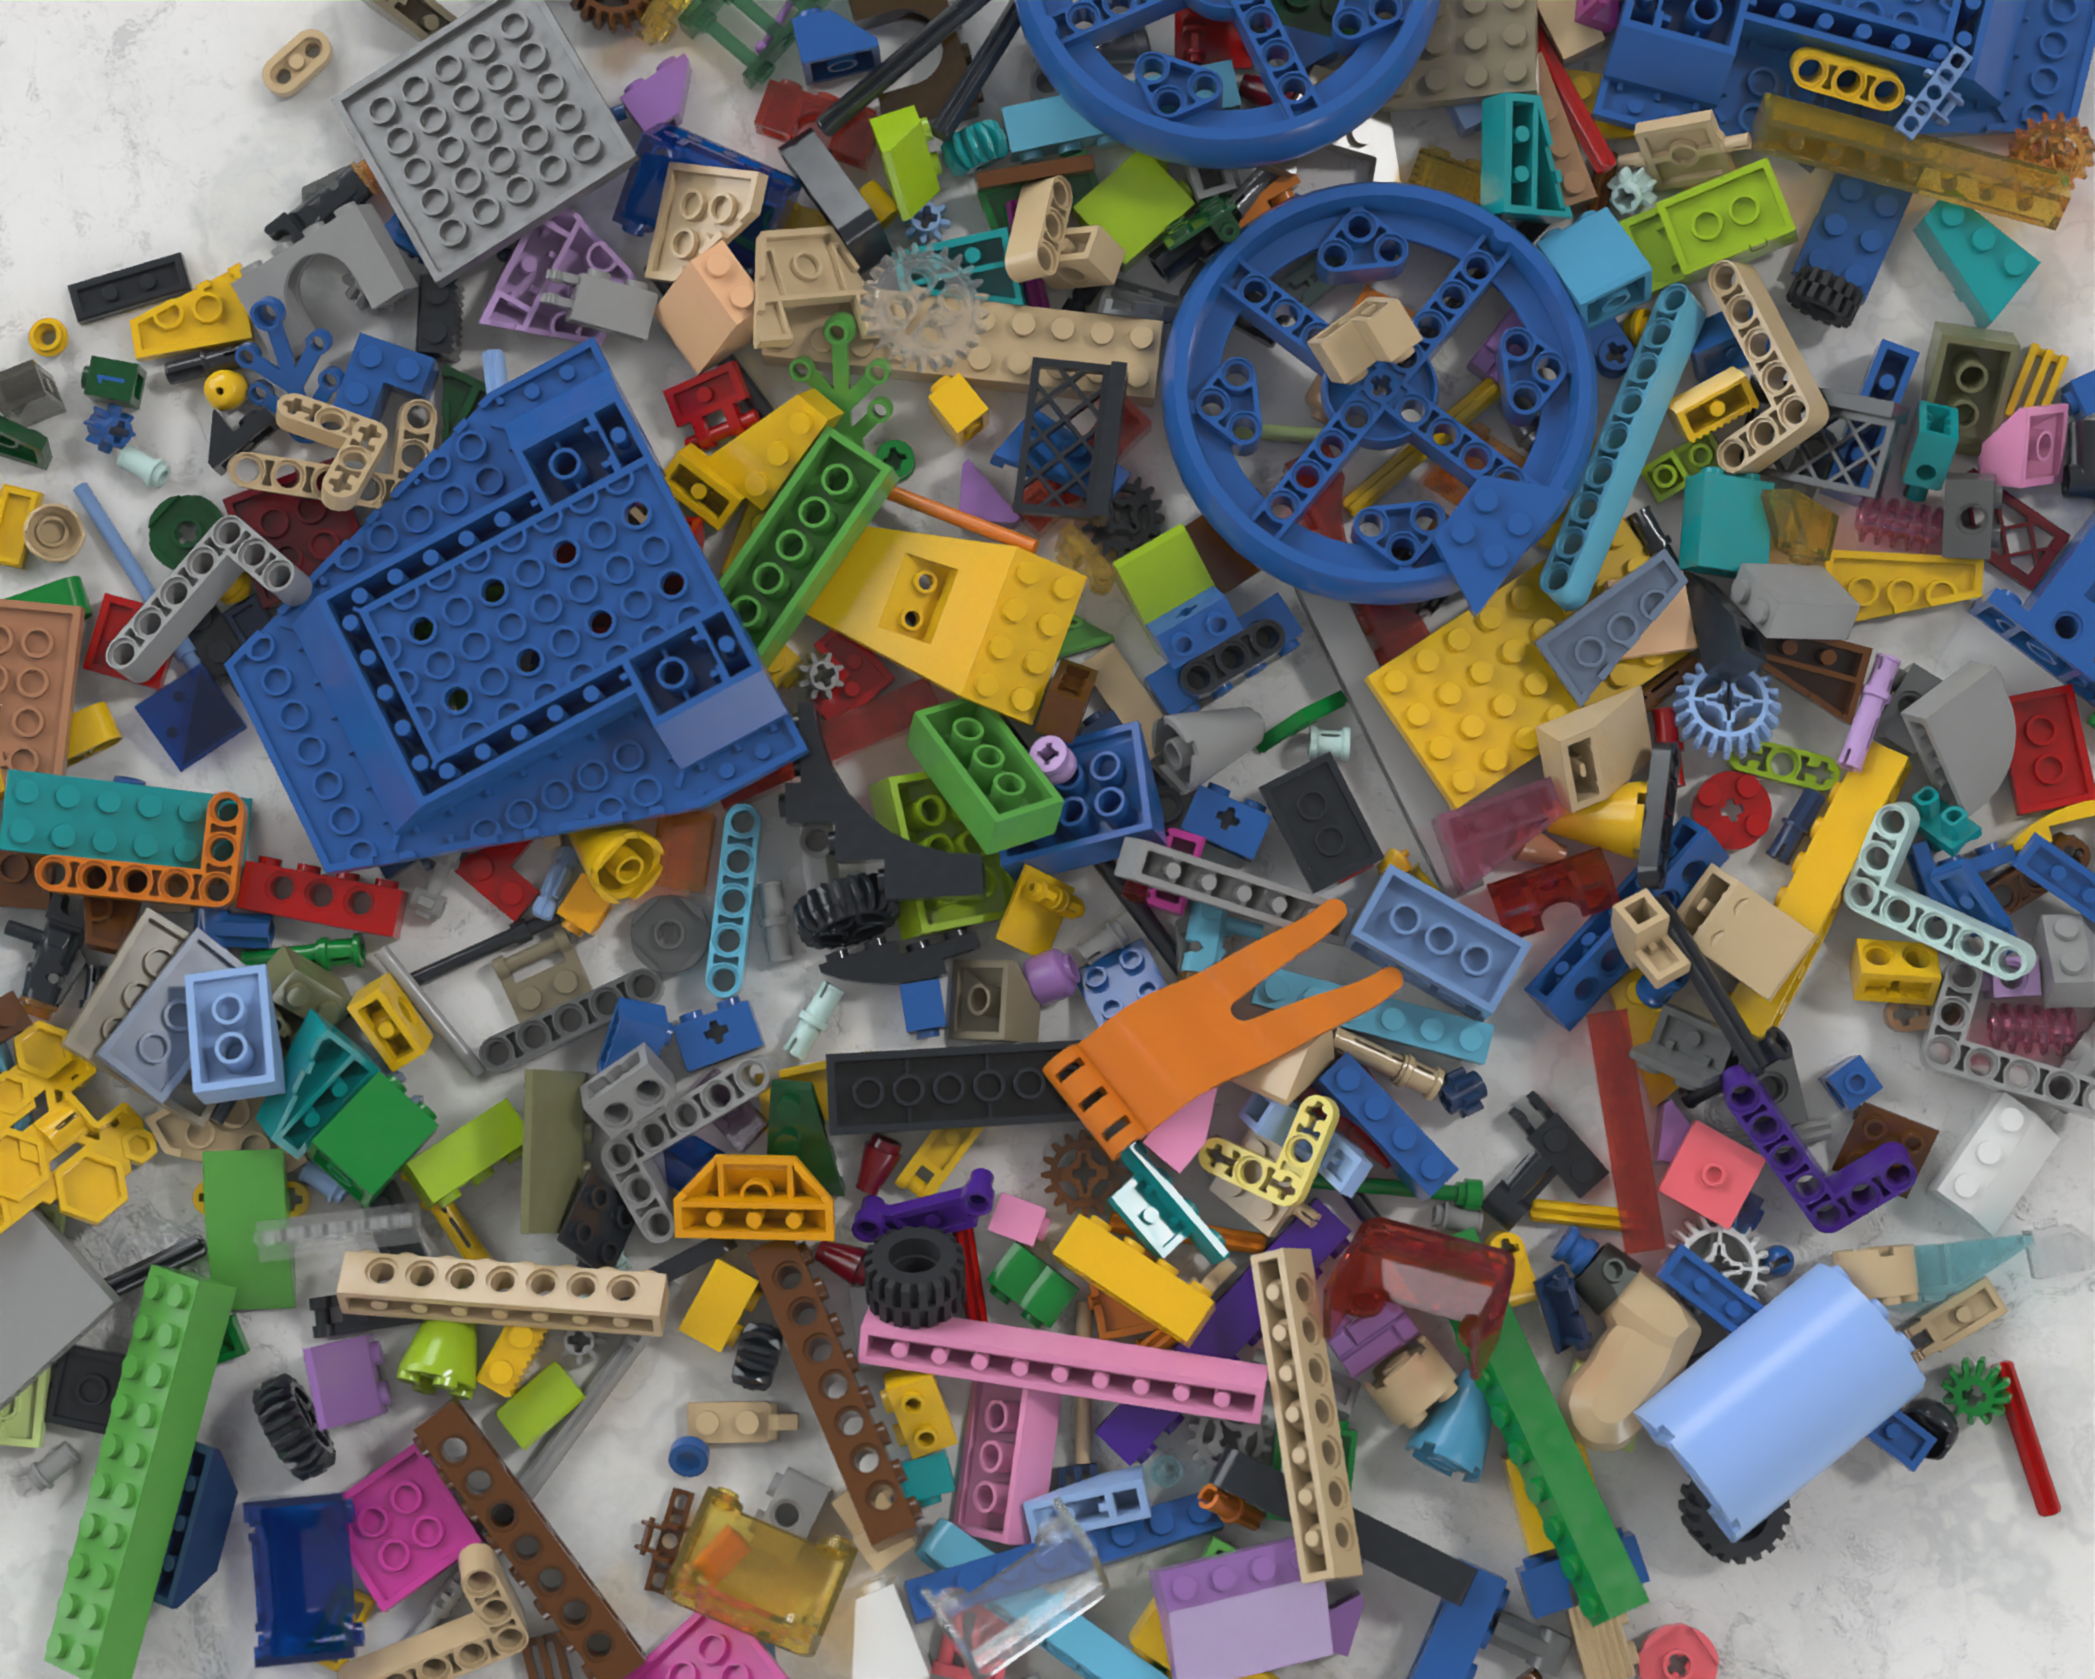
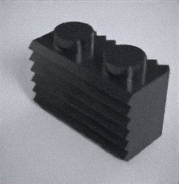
M431 274L420 275L415 352L433 357L437 362L458 363L461 360L459 354L462 351L459 347L462 343L459 339L463 337L460 333L463 329L460 324L463 322L461 316L464 312L461 308L464 307L462 300L465 297L462 293L465 289L458 278L440 288L433 280Z

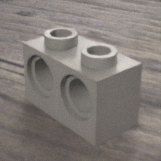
M645 1042L580 1086L583 1109L612 1139L624 1131H630L635 1128L641 1119L654 1110L665 1107L677 1095L673 1072ZM648 1080H651V1081H652V1082H650V1083H642V1082L648 1081ZM613 1103H620V1104L615 1105V1106H610V1104H613Z

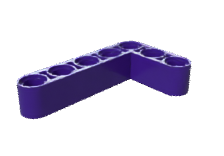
M1733 1065L1722 1073L1720 1086L1729 1110L1813 1227L1819 1232H1837L1914 1185L1917 1179L1916 1169L1907 1148L1897 1142H1888L1877 1147L1828 1177L1755 1073H1748L1743 1065ZM1737 1087H1749V1089H1747L1743 1093H1733V1091ZM1759 1117H1770L1766 1122L1755 1123V1120ZM1791 1146V1148L1784 1153L1776 1152L1780 1147ZM1894 1164H1902L1899 1169L1888 1170ZM1803 1176H1812L1806 1182H1797ZM1859 1185H1868L1863 1190L1853 1191V1189ZM1833 1205L1830 1210L1818 1211L1823 1206Z

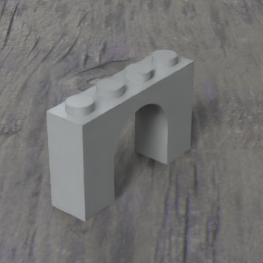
M355 201L341 206L334 211L335 219L327 224L324 221H320L309 226L302 232L305 236L303 239L295 244L291 240L277 246L271 251L274 257L264 263L258 260L245 266L240 270L242 277L231 283L249 317L253 304L265 296H273L282 301L286 309V318L283 321V326L295 362L300 360L306 348L307 336L316 329L302 304L300 281L306 266L318 255L327 254L342 261L354 275L372 309L387 307L419 287L372 203L357 205ZM267 305L268 313L276 317L275 311ZM256 327L279 367L268 332ZM315 336V343L320 347L324 346L323 340Z

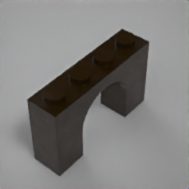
M848 0L854 23L863 30L904 20L918 22L926 26L949 6L947 0ZM957 30L941 43L943 55L939 66L932 75L919 83L885 92L878 96L882 115L914 105L919 118L927 117L932 130L934 121L972 62L968 43L960 44ZM982 89L962 121L979 117L978 104L984 102Z

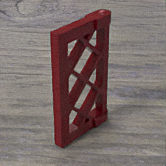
M1974 467L1967 471V473H1980ZM2003 489L2002 503L2022 515L2026 523L2004 526L2002 510L1995 509L1997 523L2001 524L2000 539L2003 555H1999L1991 549V559L1984 560L2028 591H2032L2056 555L2069 541L2070 534ZM1976 507L1966 508L1969 524H1976L1973 508ZM1944 508L1933 522V525L1942 531ZM2033 526L2039 527L2053 537L2047 547L2037 549ZM2027 527L2031 550L2009 553L2005 531ZM2032 554L2034 566L2027 574L2012 564L2010 558Z

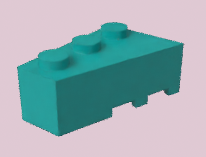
M1504 92L1482 100L1480 206L1506 221L1551 224L1573 218L1570 206L1566 207L1559 183L1563 182L1560 169L1556 170L1550 146L1554 144L1541 95Z
M1949 189L1936 201L1913 230L1939 271L1942 270L1955 289V295L1960 302H1964L1975 319L1974 324L1979 328L1986 329L1993 323L2041 263Z
M310 1007L283 1061L286 1093L266 1096L255 1119L273 1142L299 1160L309 1149L311 1141L381 1069L362 1047Z

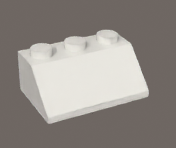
M2006 1092L1992 1093L1926 1191L1993 1237L2056 1147L2060 1138L2036 1113Z

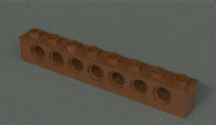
M774 1240L748 1252V1256L871 1546L879 1553L922 1533L918 1521L924 1518L923 1512L915 1495L907 1497L902 1483L908 1481L906 1472L899 1458L892 1460L886 1446L892 1444V1440L883 1421L876 1424L871 1409L877 1407L867 1384L862 1387L859 1385L855 1373L861 1371V1368L851 1348L844 1350L839 1338L845 1335L844 1328L836 1312L829 1315L824 1301L829 1299L830 1296L822 1278L819 1276L814 1279L808 1265L815 1263L806 1241L799 1243L797 1240ZM791 1273L801 1274V1280L795 1288H783V1281L786 1276ZM806 1309L816 1310V1317L812 1323L808 1325L798 1324V1317L802 1311ZM824 1344L831 1345L832 1351L826 1360L821 1362L813 1360V1354L817 1347ZM840 1380L847 1382V1390L841 1397H829V1388L834 1382ZM850 1418H862L863 1426L858 1433L854 1435L844 1433V1426ZM867 1454H877L879 1457L877 1467L870 1472L860 1471L862 1458ZM883 1491H893L895 1494L893 1504L887 1509H877L875 1505L877 1496Z
M456 1395L418 1422L413 1429L417 1435L413 1438L414 1444L425 1458L432 1455L441 1467L437 1474L444 1485L450 1491L456 1488L465 1501L461 1503V1506L474 1524L480 1520L489 1532L485 1536L486 1541L498 1556L504 1553L513 1566L509 1568V1571L521 1588H525L528 1585L537 1599L533 1601V1604L540 1615L546 1621L551 1618L555 1621L561 1630L557 1633V1636L569 1653L576 1650L585 1662L581 1665V1668L588 1679H624L646 1662L645 1651ZM458 1438L465 1443L467 1452L461 1457H451L445 1452L444 1443L448 1439ZM474 1471H483L490 1477L491 1484L486 1489L476 1490L470 1486L468 1476ZM500 1503L508 1504L513 1508L515 1516L508 1522H499L492 1515L493 1507ZM523 1536H531L536 1539L539 1548L533 1554H522L516 1547V1541ZM550 1568L558 1570L563 1577L562 1582L555 1587L544 1585L540 1580V1574L544 1570ZM572 1601H578L584 1604L587 1612L582 1618L571 1619L564 1612L565 1605ZM594 1634H604L610 1639L611 1644L604 1651H594L589 1647L587 1641Z

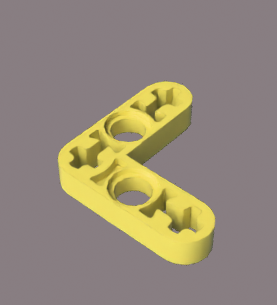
M1314 1095L1306 1098L1299 1107L1277 1162L1231 1140L1215 1137L1206 1140V1143L1199 1150V1163L1207 1172L1272 1203L1285 1207L1298 1206L1304 1202L1335 1131L1340 1116L1339 1107L1329 1097ZM1324 1104L1322 1111L1327 1114V1118L1325 1121L1318 1120L1314 1126L1316 1116L1311 1114L1313 1107L1320 1108ZM1314 1126L1313 1131L1320 1132L1321 1134L1318 1138L1313 1134L1303 1133V1128L1312 1129ZM1305 1139L1311 1143L1313 1154L1310 1160L1301 1163L1296 1159L1294 1149L1299 1141ZM1222 1148L1221 1153L1224 1156L1237 1159L1234 1166L1217 1162L1215 1165L1216 1158L1211 1156L1213 1149L1220 1150ZM1255 1160L1262 1167V1177L1258 1182L1251 1184L1244 1176V1169L1250 1161ZM1272 1178L1283 1182H1289L1292 1179L1291 1186L1296 1189L1295 1194L1286 1195L1284 1198L1285 1191L1275 1185H1269Z

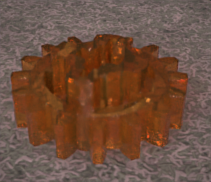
M2044 112L2041 117L2042 121L2036 123L2031 118L2027 119L2028 129L2026 131L2019 128L2015 129L2016 141H2009L2007 145L2010 154L2007 156L2009 169L2012 171L2013 180L2015 182L2022 180L2025 191H2028L2035 185L2040 196L2045 193L2046 188H2052L2053 193L2059 195L2060 186L2066 185L2072 190L2075 188L2074 178L2077 177L2083 180L2087 178L2085 167L2094 166L2092 153L2095 152V145L2093 139H2090L2091 135L2088 126L2080 128L2079 118L2076 116L2070 119L2069 122H2065L2064 112H2059L2055 120H2050L2047 112Z

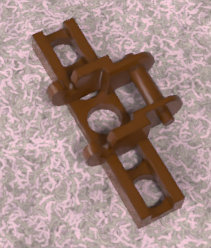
M673 1487L662 1524L656 1523V1518L650 1517L649 1520H641V1523L646 1527L641 1544H635L634 1548L640 1550V1555L645 1556L646 1552L653 1554L644 1587L646 1591H653L665 1596L674 1566L683 1567L684 1561L677 1559L684 1532L689 1534L693 1532V1528L686 1524L695 1496L694 1492ZM678 1494L687 1496V1502L683 1510L674 1506ZM671 1514L681 1515V1523L670 1521ZM654 1528L661 1530L656 1548L649 1546ZM672 1533L677 1537L678 1542L674 1548L669 1549L663 1545L662 1539L665 1534ZM658 1561L668 1564V1568H661L657 1564ZM660 1572L665 1575L661 1588H657L652 1584L654 1573Z

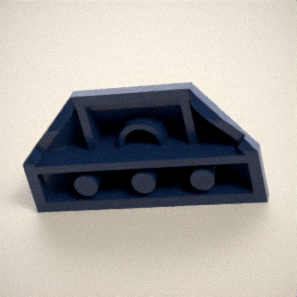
M196 1441L153 1599V1602L170 1609H178L217 1571L238 1494L221 1450Z

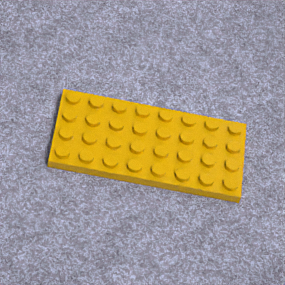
M1624 517L1620 521L1585 604L1605 591L1603 583L1607 580L1622 579L1651 558L1650 555L1646 556L1642 549L1645 547ZM1547 557L1497 590L1477 618L1471 615L1468 609L1368 675L1364 681L1454 812L1540 754L1536 726L1636 686H1641L1692 651L1620 660L1607 678L1592 692L1584 705L1578 707L1533 644L1535 640L1577 611L1562 610L1540 588L1539 579L1548 559ZM1695 634L1697 647H1699L1698 639Z

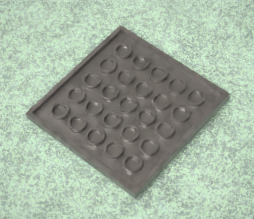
M486 0L331 99L433 280L440 288L451 283L641 162L545 0Z

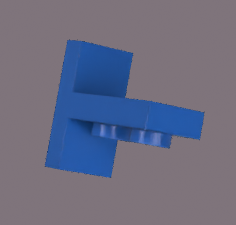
M1927 841L1911 845L1906 861L1918 893L1950 907L1930 880V874L1936 866ZM1996 841L1974 849L1977 857L1968 860L1977 873L2012 862L2016 858V854L2012 845L2000 848ZM1958 854L1954 857L1938 861L1937 864L1941 866L1962 858ZM1935 916L1932 922L1942 920V918Z

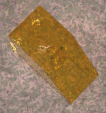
M1796 489L1762 490L1761 500L1774 547L1789 556V561L1797 565H1812L1813 561H1830L1840 516Z

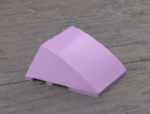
M569 207L515 242L489 292L477 324L581 343L594 337L599 346H601L607 333L565 322L567 310L540 302L542 293L551 292L568 299L571 298L573 286L554 283L547 279V269H555L574 275H579L580 273L587 274L588 269H596L610 273L611 281L622 284L626 283V279L635 280L637 276L583 221L584 219Z

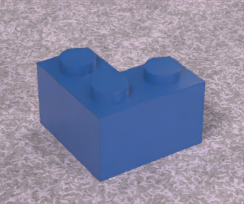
M360 332L333 406L380 422L391 392L411 399L430 401L442 368L433 357Z

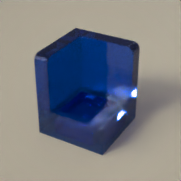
M695 1135L663 1151L668 1185L680 1192L716 1154H725V1152Z

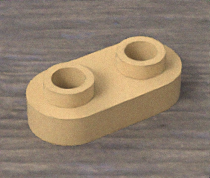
M307 29L300 32L264 65L262 78L271 93L278 97L286 98L297 94L330 64L333 58V47L327 36L319 30ZM311 48H320V53L317 57H308V51ZM282 74H291V79L288 83H279V77Z

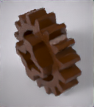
M1080 1130L1079 1140L1075 1141L1067 1133L1064 1135L1065 1146L1061 1147L1056 1143L1051 1145L1056 1152L1055 1157L1043 1158V1161L1051 1165L1050 1171L1042 1172L1041 1177L1051 1179L1052 1183L1044 1191L1045 1193H1057L1058 1196L1053 1203L1056 1207L1064 1201L1068 1203L1067 1214L1072 1215L1076 1207H1080L1083 1216L1088 1217L1090 1207L1095 1206L1100 1214L1104 1213L1102 1202L1112 1195L1114 1189L1118 1190L1123 1185L1118 1182V1176L1128 1174V1170L1118 1168L1117 1162L1121 1161V1158L1119 1157L1113 1162L1094 1137L1092 1140L1087 1139L1085 1130ZM1090 1147L1103 1153L1110 1165L1099 1166L1091 1158ZM1076 1148V1159L1069 1167H1058L1061 1158L1069 1150ZM1082 1154H1085V1162H1087L1088 1168L1095 1169L1096 1172L1095 1177H1091L1088 1180L1086 1193H1083V1185H1081L1080 1179L1073 1178L1072 1175L1073 1170H1077L1080 1167ZM1100 1180H1110L1107 1189L1099 1197L1092 1199V1188ZM1069 1181L1078 1189V1200L1068 1196L1061 1189L1058 1182Z

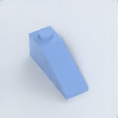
M1142 1465L1102 1473L1023 1502L1032 1543L1151 1517V1500Z

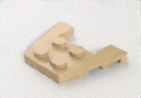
M833 226L761 231L757 236L755 247L753 345L755 349L788 346L792 341L793 337L784 311L786 307L849 302L861 339L893 337L899 330V327L893 316L888 318L880 307L879 302L881 298L875 289L868 288L858 274L859 265Z

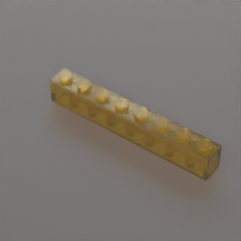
M1766 92L1763 96L1752 124L1753 151L2055 231L2071 199L2067 172L1920 133L1909 142L1900 132L1892 130L1894 126Z

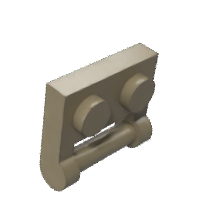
M564 927L554 931L553 937L507 958H504L502 955L491 960L519 1023L593 990L571 938ZM560 950L562 951L566 961L516 983L512 972Z

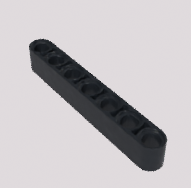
M1226 1445L1209 1482L1292 1523L1284 1473ZM1353 1508L1361 1558L1462 1607L1479 1571L1478 1569Z

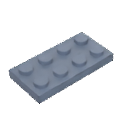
M194 929L94 1056L156 1104H163L191 1068L184 975L246 967V965L201 929Z

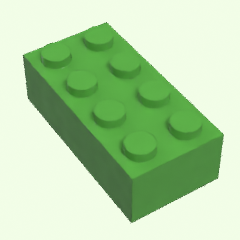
M962 698L914 712L906 742L907 748L987 855L1055 834L1064 799L998 713Z

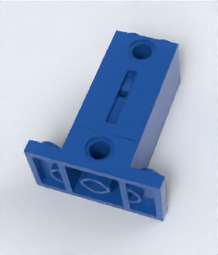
M2095 510L2023 604L2021 599L2007 589L1999 590L1996 587L1978 598L1967 611L2063 685L2073 684L2074 693L2092 707H2095V662L2093 661L2095 659Z

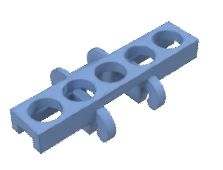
M1955 45L1936 71L1929 68L1925 69L1923 76L1926 78L1931 77V79L1917 98L1910 95L1905 96L1903 102L1906 105H1911L1892 130L1900 132L1906 137L1907 141L1911 142L1929 117L1935 120L1934 123L1938 126L1940 124L1948 126L1950 121L1947 117L1956 105H1964L1961 94L1953 92L1951 88L1973 57ZM1955 54L1961 55L1964 59L1959 68H1954L1950 63ZM1943 70H1947L1952 74L1949 81L1940 75ZM1936 86L1939 88L1940 98L1937 100L1930 99L1927 96L1928 87ZM1945 97L1949 101L1942 111L1939 112L1936 108ZM1908 117L1914 118L1917 121V125L1911 132L1907 131L1903 126Z

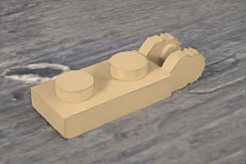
M1983 1276L1917 1316L1916 1321L1909 1323L1898 1331L1902 1332L1909 1340L1922 1330L1925 1331L1931 1342L1915 1348L1911 1353L1914 1361L1919 1363L1935 1352H1943L2004 1315L2008 1310L1988 1277Z

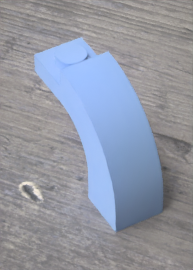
M1253 1092L1238 1116L1256 1134L1283 1147L1300 1104L1293 1100L1288 1106H1284ZM1311 1112V1114H1313V1115L1316 1116V1121H1315V1123H1314V1126H1315V1124H1316V1122H1317L1318 1120H1323V1119H1322L1321 1117H1319L1318 1115L1314 1114L1313 1112ZM1314 1126L1312 1129L1304 1127L1302 1130L1303 1133L1313 1134L1318 1138L1321 1134L1320 1132L1313 1131ZM1335 1128L1318 1172L1341 1194L1352 1198L1359 1186L1364 1182L1373 1164L1363 1155L1365 1153L1363 1149ZM1305 1139L1299 1141L1295 1146L1294 1154L1307 1162L1313 1154L1311 1143Z

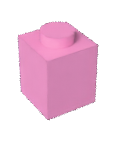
M1002 1192L988 1230L1033 1247L1036 1239L1044 1241L1052 1219L1045 1217L1047 1208Z

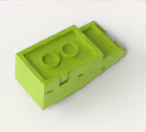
M1768 157L1739 168V173L1738 170H1734L1723 175V179L1722 176L1659 201L1655 203L1656 207L1619 222L1652 268L1651 297L1659 295L1663 289L1671 284L1681 283L1688 285L1708 278L1711 267L1721 260L1747 263L1798 242L1796 227Z

